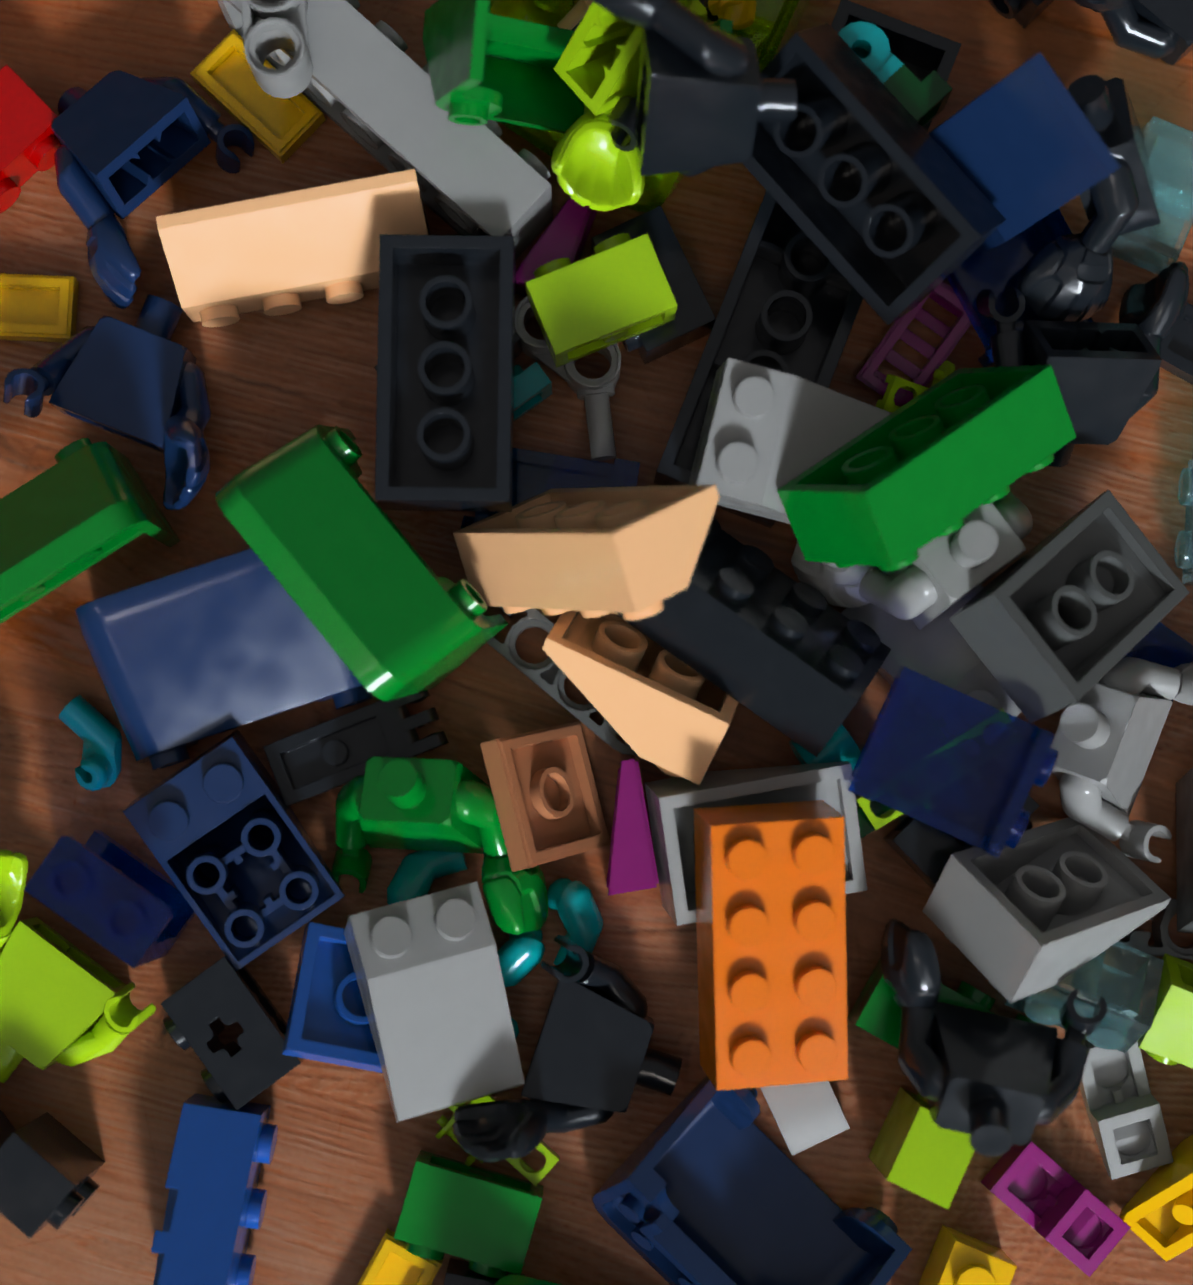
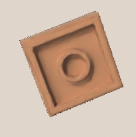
M579 721L480 743L512 872L610 845Z

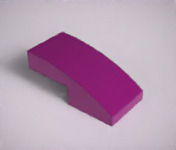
M1031 1140L1029 1143L1021 1146L1012 1144L1010 1149L1003 1154L981 1181L990 1192L1089 1277L1131 1228Z

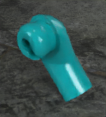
M78 695L64 707L58 718L83 740L82 760L80 766L75 768L77 782L86 790L97 791L101 788L110 787L115 783L122 770V735L115 725L83 696Z
M420 850L408 854L403 858L387 888V904L390 905L427 895L434 879L467 870L468 867L464 853Z
M559 878L547 890L548 906L558 911L559 917L567 931L565 936L585 951L592 953L603 929V918L591 889L581 881L572 882L568 878ZM560 947L553 962L555 965L560 964L565 959L567 954L566 948Z
M541 929L539 931L525 932L520 935L509 933V940L497 951L505 987L517 985L542 961L545 946L542 943L543 933Z

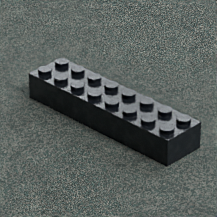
M848 0L840 1L831 24L837 33L850 23L860 21L873 23L882 29L887 36L890 52L921 82L934 70L947 82L961 43ZM932 121L924 127L927 132ZM767 190L657 468L654 483L660 486L688 485L715 374L727 358L792 374L829 388L862 303L863 297ZM719 505L716 506L769 528L776 522V520Z

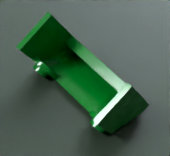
M438 0L425 11L422 41L435 105L440 109L448 111L447 119L449 121L462 125L480 126L487 124L488 120L564 134L584 114L583 101L554 70L575 31L490 14V0ZM719 19L712 23V25L732 34L733 21Z
M316 425L235 475L215 494L216 502L230 523L369 692L380 700L387 702L433 689L507 626L508 623L501 614L486 617L482 614L488 609L487 604L477 590L466 580L460 579L455 584L446 577H437L357 478L362 475V470L357 460L363 454L354 442L357 438L349 429L338 426Z
M82 438L72 442L55 455L54 459L57 464L0 499V624L143 533L148 534L168 547H172L180 542V539L129 459L107 442L101 441L92 444L89 438Z

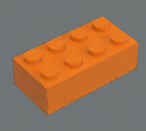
M823 800L693 808L701 1067L717 1091L848 1080L844 816Z

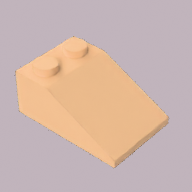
M570 610L561 613L547 636L542 649L639 757L655 764L662 772L670 776L683 777L700 785L731 723L739 702L615 613L594 618H583L580 611Z

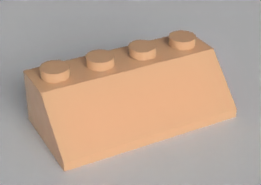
M415 169L156 216L158 232L181 308L192 322L201 321L204 327L231 325L240 320L239 314L264 309L265 315H286L299 311L302 308L301 302L326 298V302L329 304H344L357 301L364 297V290L379 288L380 234L430 235L425 204Z
M716 485L556 488L547 490L512 506V512H498L454 532L453 535L468 583L477 590L487 606L503 607L506 614L518 613L533 608L541 609L544 616L558 615L572 610L580 611L583 618H594L609 613H622L625 620H639L659 613L664 609L662 600L688 588L719 500V494Z

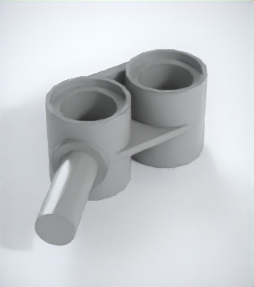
M241 0L244 52L256 82L265 93L275 98L287 99L297 96L307 88L312 79L313 72L309 55L306 19L308 1L280 0L275 3H264L260 0ZM282 48L295 52L293 59L285 67L271 69L264 66L266 57L274 50Z
M526 296L520 301L515 310V332L521 338L523 352L535 360H540L567 381L568 386L574 393L577 394V398L584 400L591 460L604 461L616 458L609 397L615 395V387L620 378L621 353L618 344L616 343L597 351L606 357L611 366L609 371L600 378L589 379L580 375L575 368L577 360L556 368L546 341L530 336L525 330L528 321L535 316Z

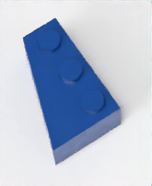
M194 1094L183 1103L165 1188L169 1189L163 1230H155L151 1248L152 1253L158 1254L153 1285L253 1284L256 1255L246 1253L250 1229L260 1230L265 1213L267 1190L258 1189L257 1186L261 1163L271 1164L277 1141L278 1125L268 1124L271 1105L248 1102L236 1110L229 1099L221 1103L215 1096Z

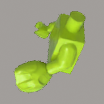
M677 0L705 21L707 20V10L699 0ZM594 2L590 5L554 67L555 72L583 101L584 114L568 128L557 143L552 154L551 167L552 171L557 175V182L571 199L583 207L589 206L592 210L607 212L636 204L642 196L645 187V176L640 174L637 146L631 151H621L616 148L611 137V132L615 126L609 122L608 118L621 97L637 96L643 27L631 24L615 16Z
M0 850L1 1083H5L24 1058L37 1068L44 1070L57 1062L65 1066L74 1067L113 1052L132 1030L137 1028L156 1011L153 1003L143 1010L137 1009L130 1000V992L136 988L133 982L127 985L39 918L34 917L21 920L14 928L22 908L28 872V859L26 855L19 852L13 853L10 850Z

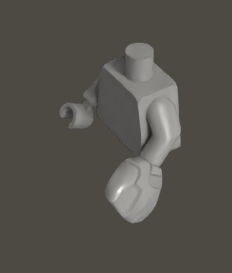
M1009 492L1005 497L995 502L981 505L965 516L966 522L959 530L946 536L937 537L918 550L919 557L913 563L897 570L888 571L886 574L881 572L877 566L854 565L839 568L835 563L805 561L798 541L791 562L795 574L798 575V579L802 583L809 584L821 592L828 604L844 608H857L873 603L898 619H911L920 630L1015 561L1026 550L1021 540L1032 531L1033 519L1029 509L1012 492Z
M1126 657L1122 658L1079 701L1065 708L1048 752L1046 765L1059 780L1061 805L1063 811L1071 819L1111 841L1119 839L1121 851L1128 857L1160 863L1161 859L1153 856L1149 851V839L1151 836L1171 840L1170 830L1166 826L1140 820L1129 821L1128 815H1130L1173 702L1171 700L1193 706V661L1172 668L1140 658Z

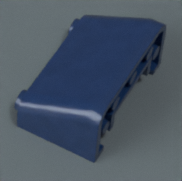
M252 548L93 600L75 609L83 637L137 763L150 761L153 771L189 760L187 748L197 744L198 740L316 701L322 702L333 699L335 708L338 710L373 698L371 692L354 676Z
M707 1075L621 1164L592 1198L595 1208L603 1219L670 1285H886L912 1250L897 1235L898 1229L895 1223L882 1211L873 1207H867L865 1210L858 1207L842 1210L753 1123L760 1114V1105L756 1100L758 1095L756 1088L717 1091Z

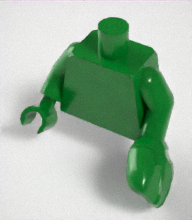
M369 757L366 762L365 774L354 777L338 793L336 800L335 844L340 848L335 853L331 873L338 884L342 874L352 875L360 882L359 893L365 891L372 864L371 854L364 849L367 844L370 848L484 854L482 864V883L484 885L482 889L496 924L504 932L513 935H520L529 931H539L545 924L548 917V893L543 871L538 865L512 872L491 787L460 762L447 759Z

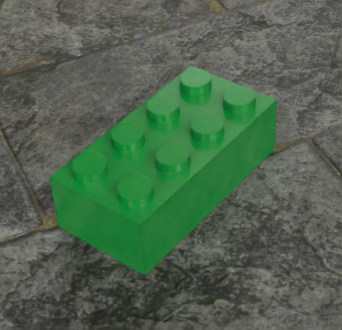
M1052 365L958 368L786 483L777 492L805 561L835 563L839 568L854 565L879 566L882 571H893L913 563L919 557L918 550L933 539L959 530L966 522L964 517L979 506L1005 497L1011 490L1009 485L1021 476L1048 466L1054 460L1053 453L1076 438V434Z

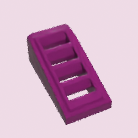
M569 197L517 268L516 294L523 297L527 296L525 282L535 279L534 271L542 265L564 257L570 258L571 263L580 261L598 210H592L589 206L583 207Z
M942 282L916 308L893 322L856 375V378L884 397L888 383L885 382L887 376L877 369L885 359L912 378L914 383L926 387L932 380L934 371L945 362L978 316L977 305ZM928 298H931L957 317L951 327L922 308ZM913 318L943 338L937 348H934L907 329ZM898 339H901L928 358L922 369L892 349ZM902 388L897 390L894 397L895 405L902 407L911 401L914 397L913 392Z
M635 759L621 761V767L618 769L606 884L608 895L656 888V884H659L638 761L635 762Z

